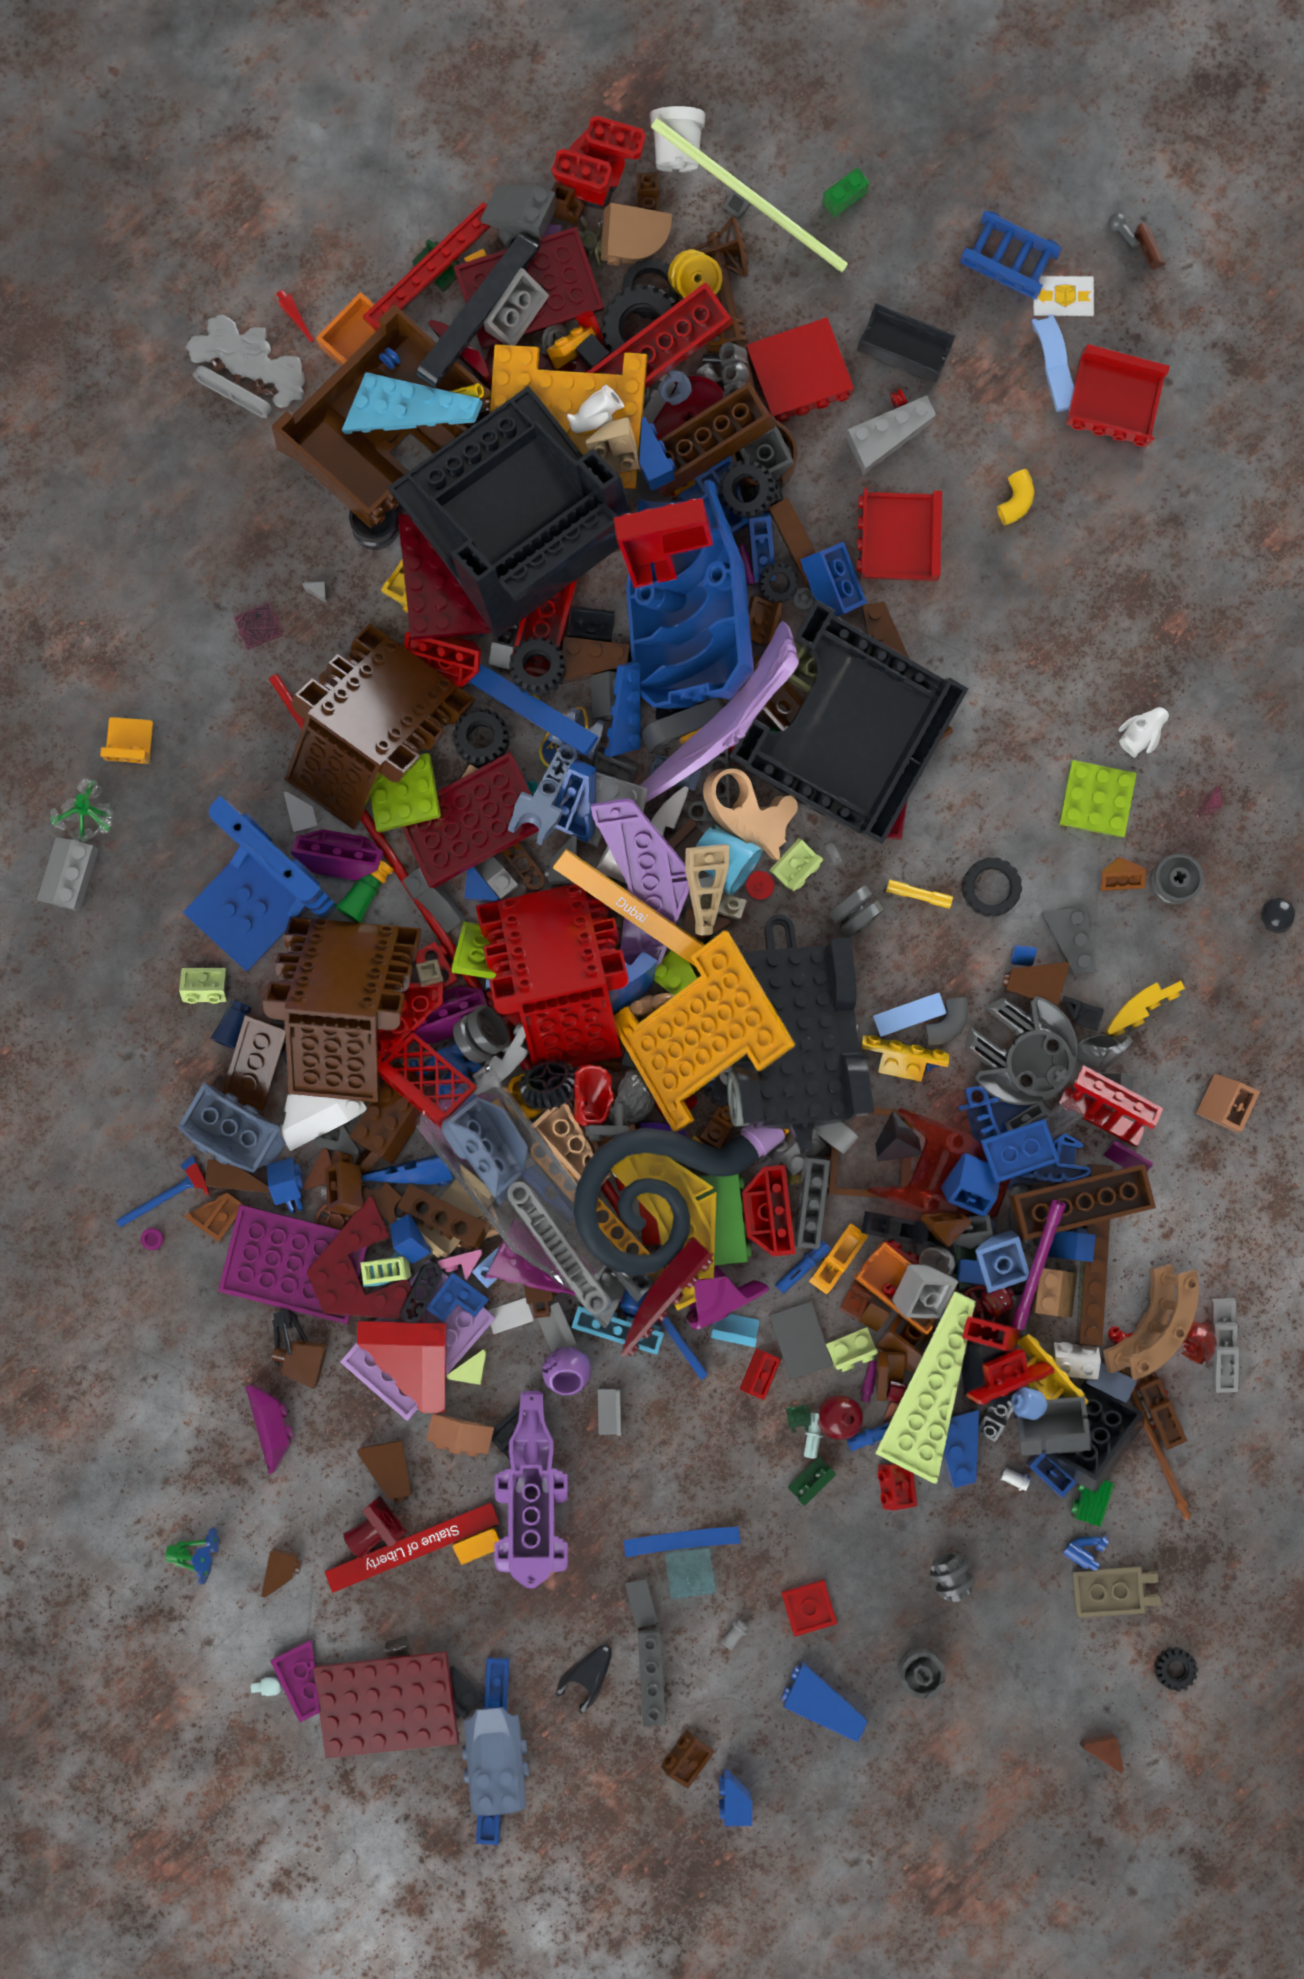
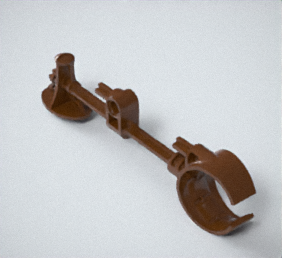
M732 216L720 232L715 233L714 231L706 235L707 242L687 248V250H699L709 246V249L701 250V252L717 261L721 268L723 279L719 294L723 307L734 321L731 326L717 335L720 338L718 341H709L704 345L712 353L719 352L721 346L726 342H731L743 348L748 343V339L744 337L746 330L742 328L744 321L738 318L727 271L729 269L744 278L748 277L749 261L745 239L735 216ZM732 226L734 240L729 241L730 229ZM728 228L726 243L721 245L720 237ZM724 257H729L736 268L728 265ZM733 257H738L740 267ZM747 357L748 365H745V366H746V367L748 368V370H749V380H748V382H750V384L752 385V387L755 389L754 383H753V379H752L751 370H750V366H749V361H748V357ZM768 411L784 443L790 449L794 462L787 472L780 477V483L783 487L794 474L797 446L791 432L784 425L777 422ZM737 452L731 455L733 465H736ZM748 477L743 478L739 482L747 489L759 485V482L754 483Z

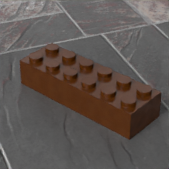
M750 382L658 440H662L667 451L664 453L666 458H671L676 467V470L673 471L675 480L657 488L664 497L776 427Z
M1145 1164L1009 1196L1020 1240L1042 1236L1052 1200L1065 1204L1056 1232L1156 1208Z

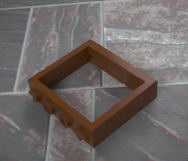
M874 1108V1113L868 1114L890 1116L892 1111H894L899 1117H903L904 1123L913 1131L915 1111ZM827 1142V1145H830V1154H826V1157L830 1160L827 1194L909 1200L912 1157L900 1159L898 1192L836 1188L838 1150Z

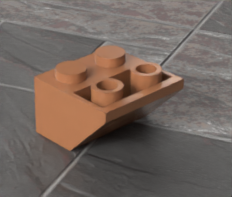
M1214 1074L1195 1114L1234 1133L1242 1132L1260 1091L1241 1082Z

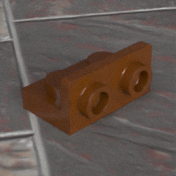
M686 1730L678 1739L670 1754L665 1757L661 1768L668 1777L689 1789L715 1751L697 1739L689 1730Z

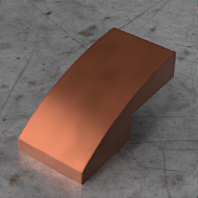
M854 1279L839 1310L859 1320L873 1293Z

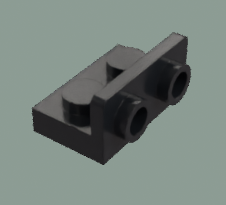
M452 1665L449 1669L456 1718L459 1719L461 1717L465 1720L485 1696Z

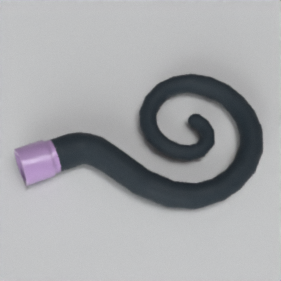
M753 1123L744 1126L741 1129V1133L721 1149L703 1144L674 1131L641 1128L620 1133L595 1152L586 1164L576 1185L573 1214L577 1233L587 1250L598 1261L614 1271L630 1275L655 1273L669 1265L683 1249L690 1229V1213L687 1202L678 1189L662 1180L653 1178L639 1179L626 1186L622 1190L617 1206L620 1218L628 1227L634 1230H642L646 1226V1220L642 1216L636 1215L632 1209L634 1199L644 1193L657 1194L664 1198L670 1205L674 1217L669 1238L657 1251L645 1255L629 1254L620 1251L603 1235L598 1225L596 1211L599 1190L605 1177L614 1165L627 1156L649 1153L670 1157L714 1177H727L742 1172L758 1158L768 1154L785 1139L782 1129H755Z

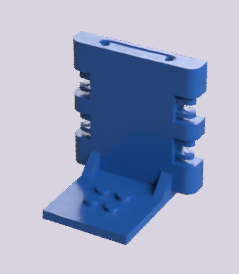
M219 796L210 806L209 815L240 847L231 862L183 913L246 972H249L285 934L290 916L301 917L309 909L316 916L324 918L336 909L335 906L337 904L319 887L320 883L299 861L295 859L292 862L270 842L272 838L248 814L244 813L241 815L224 798ZM286 870L292 872L290 878L284 876Z

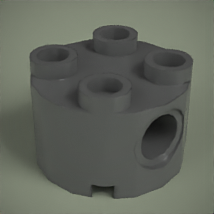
M920 1647L907 1652L900 1660L898 1665L899 1679L905 1690L913 1697L931 1698L937 1695L944 1687L945 1668L938 1656L932 1651Z

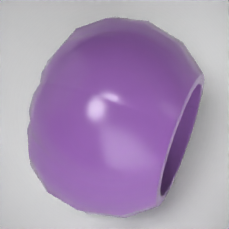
M573 1347L555 1349L544 1359L542 1364V1376L546 1386L561 1395H572L580 1392L587 1386L591 1377V1365L588 1357Z

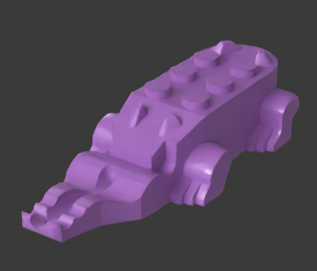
M524 1391L520 1394L519 1420L509 1441L511 1469H505V1471H500V1474H495V1499L500 1503L508 1504V1537L499 1539V1542L494 1543L495 1568L500 1572H510L514 1579L526 1588H535L545 1581L551 1572L566 1571L568 1568V1543L555 1536V1503H563L568 1499V1474H563L558 1469H552L554 1440L545 1422L543 1393L540 1391Z

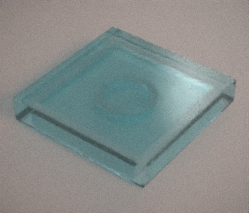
M710 1547L665 1553L671 1599L716 1593Z

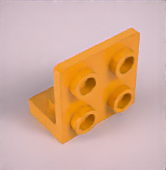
M110 717L106 748L101 747L100 756L106 761L149 764L153 721Z

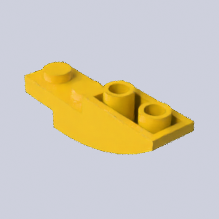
M1182 981L1163 990L1160 989L1157 982L1140 991L1117 1011L1106 1027L1104 1034L1106 1036L1112 1034L1113 1037L1124 1033V1028L1131 1024L1135 1028L1145 1023L1144 1018L1149 1016L1146 1007L1150 1011L1160 1006V1000L1164 998L1170 1001L1181 996L1179 991L1185 989Z

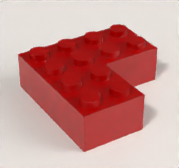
M702 498L690 499L686 502L668 504L664 507L646 509L642 512L624 514L614 518L617 541L634 588L654 584L650 563L654 562L658 583L677 579L673 554L713 545L710 523Z

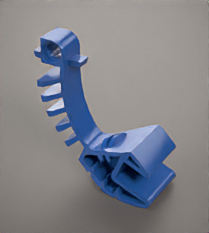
M980 1086L964 1089L966 1105L958 1106L959 1111L980 1106L985 1108L986 1115L972 1118L973 1123L988 1119L990 1126L976 1131L978 1135H983L992 1130L994 1136L1001 1134L990 1105L999 1102V1097L989 1099L987 1091ZM973 1091L981 1093L982 1100L980 1103L972 1101L971 1094ZM1063 1133L1052 1139L1060 1162L1017 1177L1032 1179L1038 1182L1057 1183L1083 1178L1091 1173V1169L1086 1166L1074 1165L1076 1149L1083 1147V1143Z

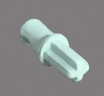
M811 1413L808 1433L805 1432L807 1440L804 1456L815 1459L818 1453L820 1438H823L817 1424L819 1414Z

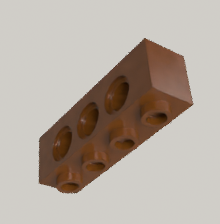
M410 1183L397 1208L403 1210L401 1215L406 1216L410 1214L413 1220L417 1217L422 1220L420 1225L430 1230H433L434 1227L440 1229V1235L449 1240H452L453 1237L459 1239V1245L471 1250L472 1246L479 1250L491 1225ZM427 1203V1212L421 1214L420 1207L423 1204ZM443 1213H446V1214H447V1220H446V1222L443 1223V1224H440V1223H439V1217H440V1215L443 1214ZM462 1223H466V1231L462 1234H459V1225Z

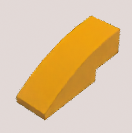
M850 1223L814 1272L809 1282L825 1294H828L862 1247L868 1235L861 1233L860 1229Z

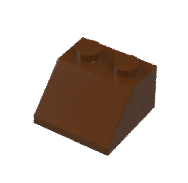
M897 1314L883 1333L876 1347L883 1352H904V1368L913 1373L918 1367L936 1328L933 1326L928 1334H923Z

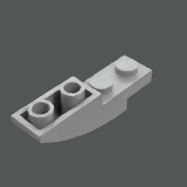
M519 1022L513 1032L516 1035L513 1042H509L503 1053L499 1052L486 1061L484 1065L487 1067L485 1073H480L474 1082V1085L477 1086L475 1094L487 1091L500 1083L529 1053L521 1022Z

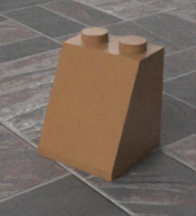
M1043 1268L1030 1312L1072 1318L1077 1273Z

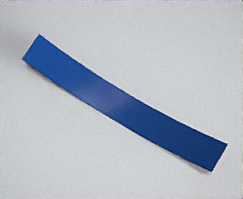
M739 1527L682 1531L623 1540L625 1558L684 1548L741 1544Z

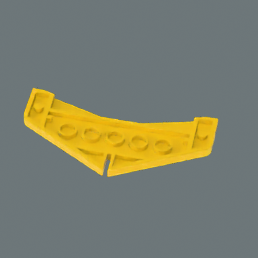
M641 1153L627 1156L614 1165L611 1171L625 1186H628L635 1180L653 1178L665 1181L678 1189L686 1200L690 1213L689 1235L684 1246L694 1236L714 1254L711 1257L714 1260L717 1192L699 1201L696 1199L699 1195L713 1189V1186L667 1156ZM640 1194L636 1198L657 1220L663 1246L668 1240L672 1229L674 1217L672 1209L668 1202L657 1194ZM714 1262L705 1272L701 1269L697 1273L699 1279L714 1278ZM694 1285L690 1289L686 1286L682 1291L684 1296L675 1305L677 1311L696 1302Z

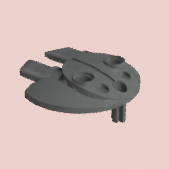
M1037 996L1030 1002L1031 1013L1029 1014L1006 997L986 1006L984 1009L1015 1031L1014 1034L1017 1038L1012 1042L1013 1045H1010L1008 1050L1000 1049L973 1027H970L965 1050L988 1066V1070L979 1071L974 1077L979 1086L983 1087L992 1097H999L1000 1101L1013 1105L1036 1104L1057 1094L1071 1078L1078 1057L1076 1034L1066 1015L1051 1002ZM1049 1040L1056 1042L1057 1049L1055 1052L1047 1049V1042ZM1023 1075H1027L1031 1080L1028 1087H1023L1020 1083V1078Z

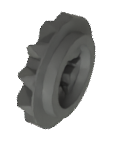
M548 326L542 331L543 336L540 341L543 347L541 350L545 351L546 357H549L546 349L551 347L554 338L558 339L570 334L564 326Z

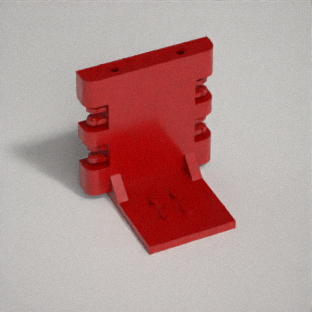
M577 884L476 905L481 934L491 942L488 946L483 947L488 968L497 974L495 978L489 979L495 1009L501 1014L519 1011L533 1066L539 1065V1062L544 1063L547 1059L550 1062L554 1061L556 1058L559 1062L565 1060L566 1063H571L573 1067L621 1057L622 1053L608 991L625 987L629 982L622 950L616 951L614 949L619 936L615 918L609 919L607 917L611 908Z

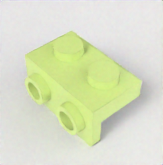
M798 838L769 871L786 888L795 891L805 884L806 878L811 873L819 869L823 858L815 854L802 839Z

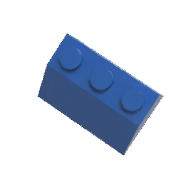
M844 542L800 559L815 600L817 599L834 609L835 616L845 614L867 603Z

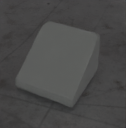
M732 189L722 207L741 219L751 203Z

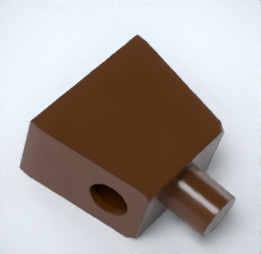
M292 1340L290 1342L291 1355L287 1354V1350L275 1347L272 1360L283 1363L282 1375L312 1389L318 1385L328 1344Z

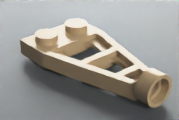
M726 844L686 848L685 871L696 921L695 933L698 935L713 934V925L715 924L729 868V846ZM714 869L715 878L713 884L710 887L702 888L698 878L699 872ZM712 893L710 908L701 909L700 896Z

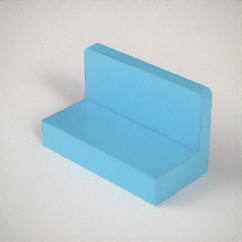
M729 1314L726 1318L713 1323L711 1338L755 1347L759 1320Z

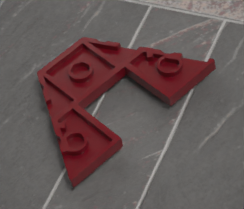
M371 1195L362 1205L363 1208L354 1214L308 1269L307 1275L323 1313L401 1319L400 1309L411 1289L408 1278L366 1295L349 1255L390 1236L374 1197ZM412 1299L410 1300L411 1303H414L412 1309L406 1310L408 1319L416 1316L413 1310L415 1306L419 1305ZM422 1314L420 1320H424V1319H425L423 1314Z

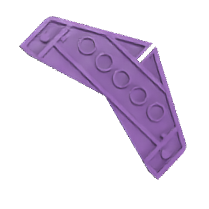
M631 799L591 804L593 819L597 827H599L628 885L627 891L676 924L688 895L689 886L687 878L672 879L687 877L685 863ZM624 918L620 950L623 952L625 962L631 966L639 955L645 952L658 960L657 966L660 965L667 947Z

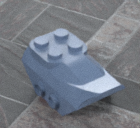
M203 1082L177 1128L193 1143L197 1144L196 1148L204 1153L209 1151L222 1164L227 1165L229 1163L254 1173L257 1168L274 1163L286 1144L279 1131L281 1127L257 1114L258 1110L248 1104L244 1106L237 1102L239 1099L230 1093L225 1095Z
M476 1097L442 1122L441 1128L457 1156L469 1161L498 1205H500L508 1198L509 1187L525 1172L528 1146L503 1108Z
M503 1707L476 1710L472 1718L464 1720L466 1745L462 1746L463 1760L467 1759L468 1768L464 1769L465 1783H469L471 1813L487 1816L521 1811L526 1808L525 1778L529 1777L528 1763H524L523 1754H527L526 1740H522L519 1715H510Z

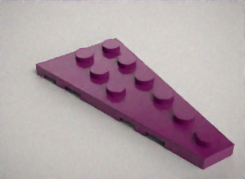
M514 1219L502 1240L485 1278H498L504 1280V1282H517L526 1284L528 1287L557 1293L565 1292L574 1296L576 1293L530 1228ZM579 1256L593 1276L602 1269Z

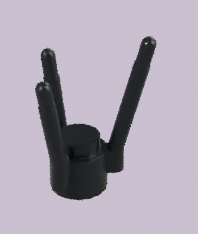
M284 1310L273 1314L275 1319L272 1320L274 1347L280 1348V1330L283 1332L287 1354H292L287 1329L293 1328L292 1323L301 1339L308 1342L298 1323L296 1314L292 1315L291 1310ZM275 1361L276 1366H279L280 1362Z

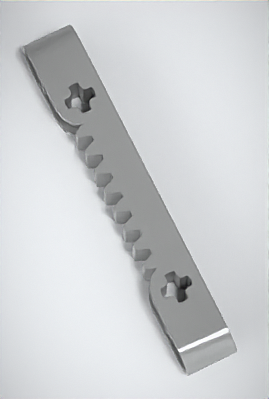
M522 1182L513 1183L508 1189L509 1200L585 1308L597 1316L607 1314L611 1308L610 1298L578 1256V1253L573 1249V1246L568 1242V1239L563 1235V1232L558 1228V1225L549 1215L533 1189ZM525 1189V1197L517 1200V1192ZM596 1298H602L603 1304L599 1309H594L593 1302Z

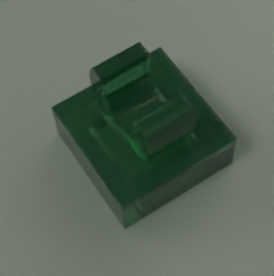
M808 1405L786 1408L789 1429L792 1428V1432L796 1433V1427L804 1426L805 1431H808L809 1425H812Z

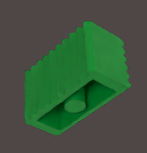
M855 168L823 193V205L833 217H837V215H840V212L847 210L850 204L853 205L854 202H857V199L860 200V197H863L864 194L867 195L869 180L859 168Z
M1105 1480L1096 1493L1078 1483L1077 1490L1080 1492L1078 1499H1074L1071 1505L1070 1512H1073L1072 1517L1101 1527L1114 1483Z

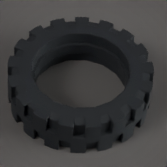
M646 258L645 261L639 260L636 262V265L630 266L627 274L625 273L622 292L624 288H632L638 277L654 273L662 276L667 281L669 287L668 294L676 303L679 296L669 284L668 271L670 265L666 262L665 264L662 263L660 259L651 260V258ZM646 307L637 308L632 311L633 314H638L641 318L645 319L646 317L656 319V317L660 316L655 310Z
M988 857L977 861L966 872L962 882V894L968 907H971L975 913L982 914L985 917H998L1010 911L1019 901L1022 892V880L1017 873V869L1012 867L1010 862L1003 861L997 857ZM984 870H998L1009 880V895L1002 903L988 905L980 901L975 895V879Z

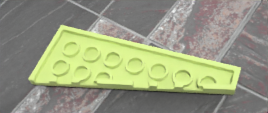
M956 1291L875 1453L934 1484L937 1483L967 1343V1339H963L962 1335L967 1316L972 1317L975 1305L974 1300Z

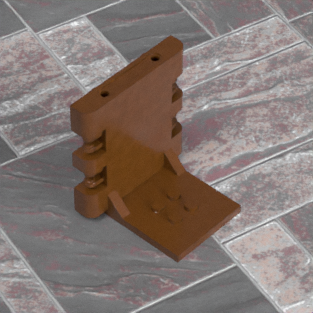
M371 623L353 639L351 652L349 653L350 658H343L337 654L328 662L325 671L326 676L324 677L325 682L320 681L318 683L312 678L294 695L292 701L293 709L305 721L284 777L285 781L353 830L359 825L379 778L383 775L392 782H399L417 764L420 757L418 750L431 749L443 736L444 730L442 725L455 724L460 719L459 717L462 714L464 715L473 706L475 701L473 696Z
M290 916L284 934L288 953L278 952L275 962L276 975L279 981H269L263 999V1010L269 1018L285 1020L289 1094L378 1102L379 1029L393 1030L400 1024L405 1004V994L401 992L408 989L411 981L412 965H409V963L415 961L421 941V928Z

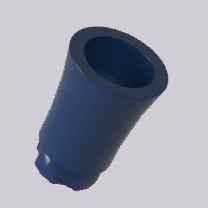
M231 1000L229 1007L226 1008L220 1023L210 1039L235 1050L244 1017L247 1013H250L251 1007L239 1001Z

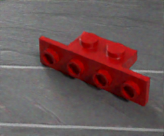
M1022 1349L1015 1350L982 1364L986 1385L968 1392L967 1397L978 1404H987L994 1398L1008 1395L1011 1391L1024 1388L1036 1380L1045 1379L1048 1375L1055 1372L1054 1367L1043 1361L1028 1367L1025 1351Z

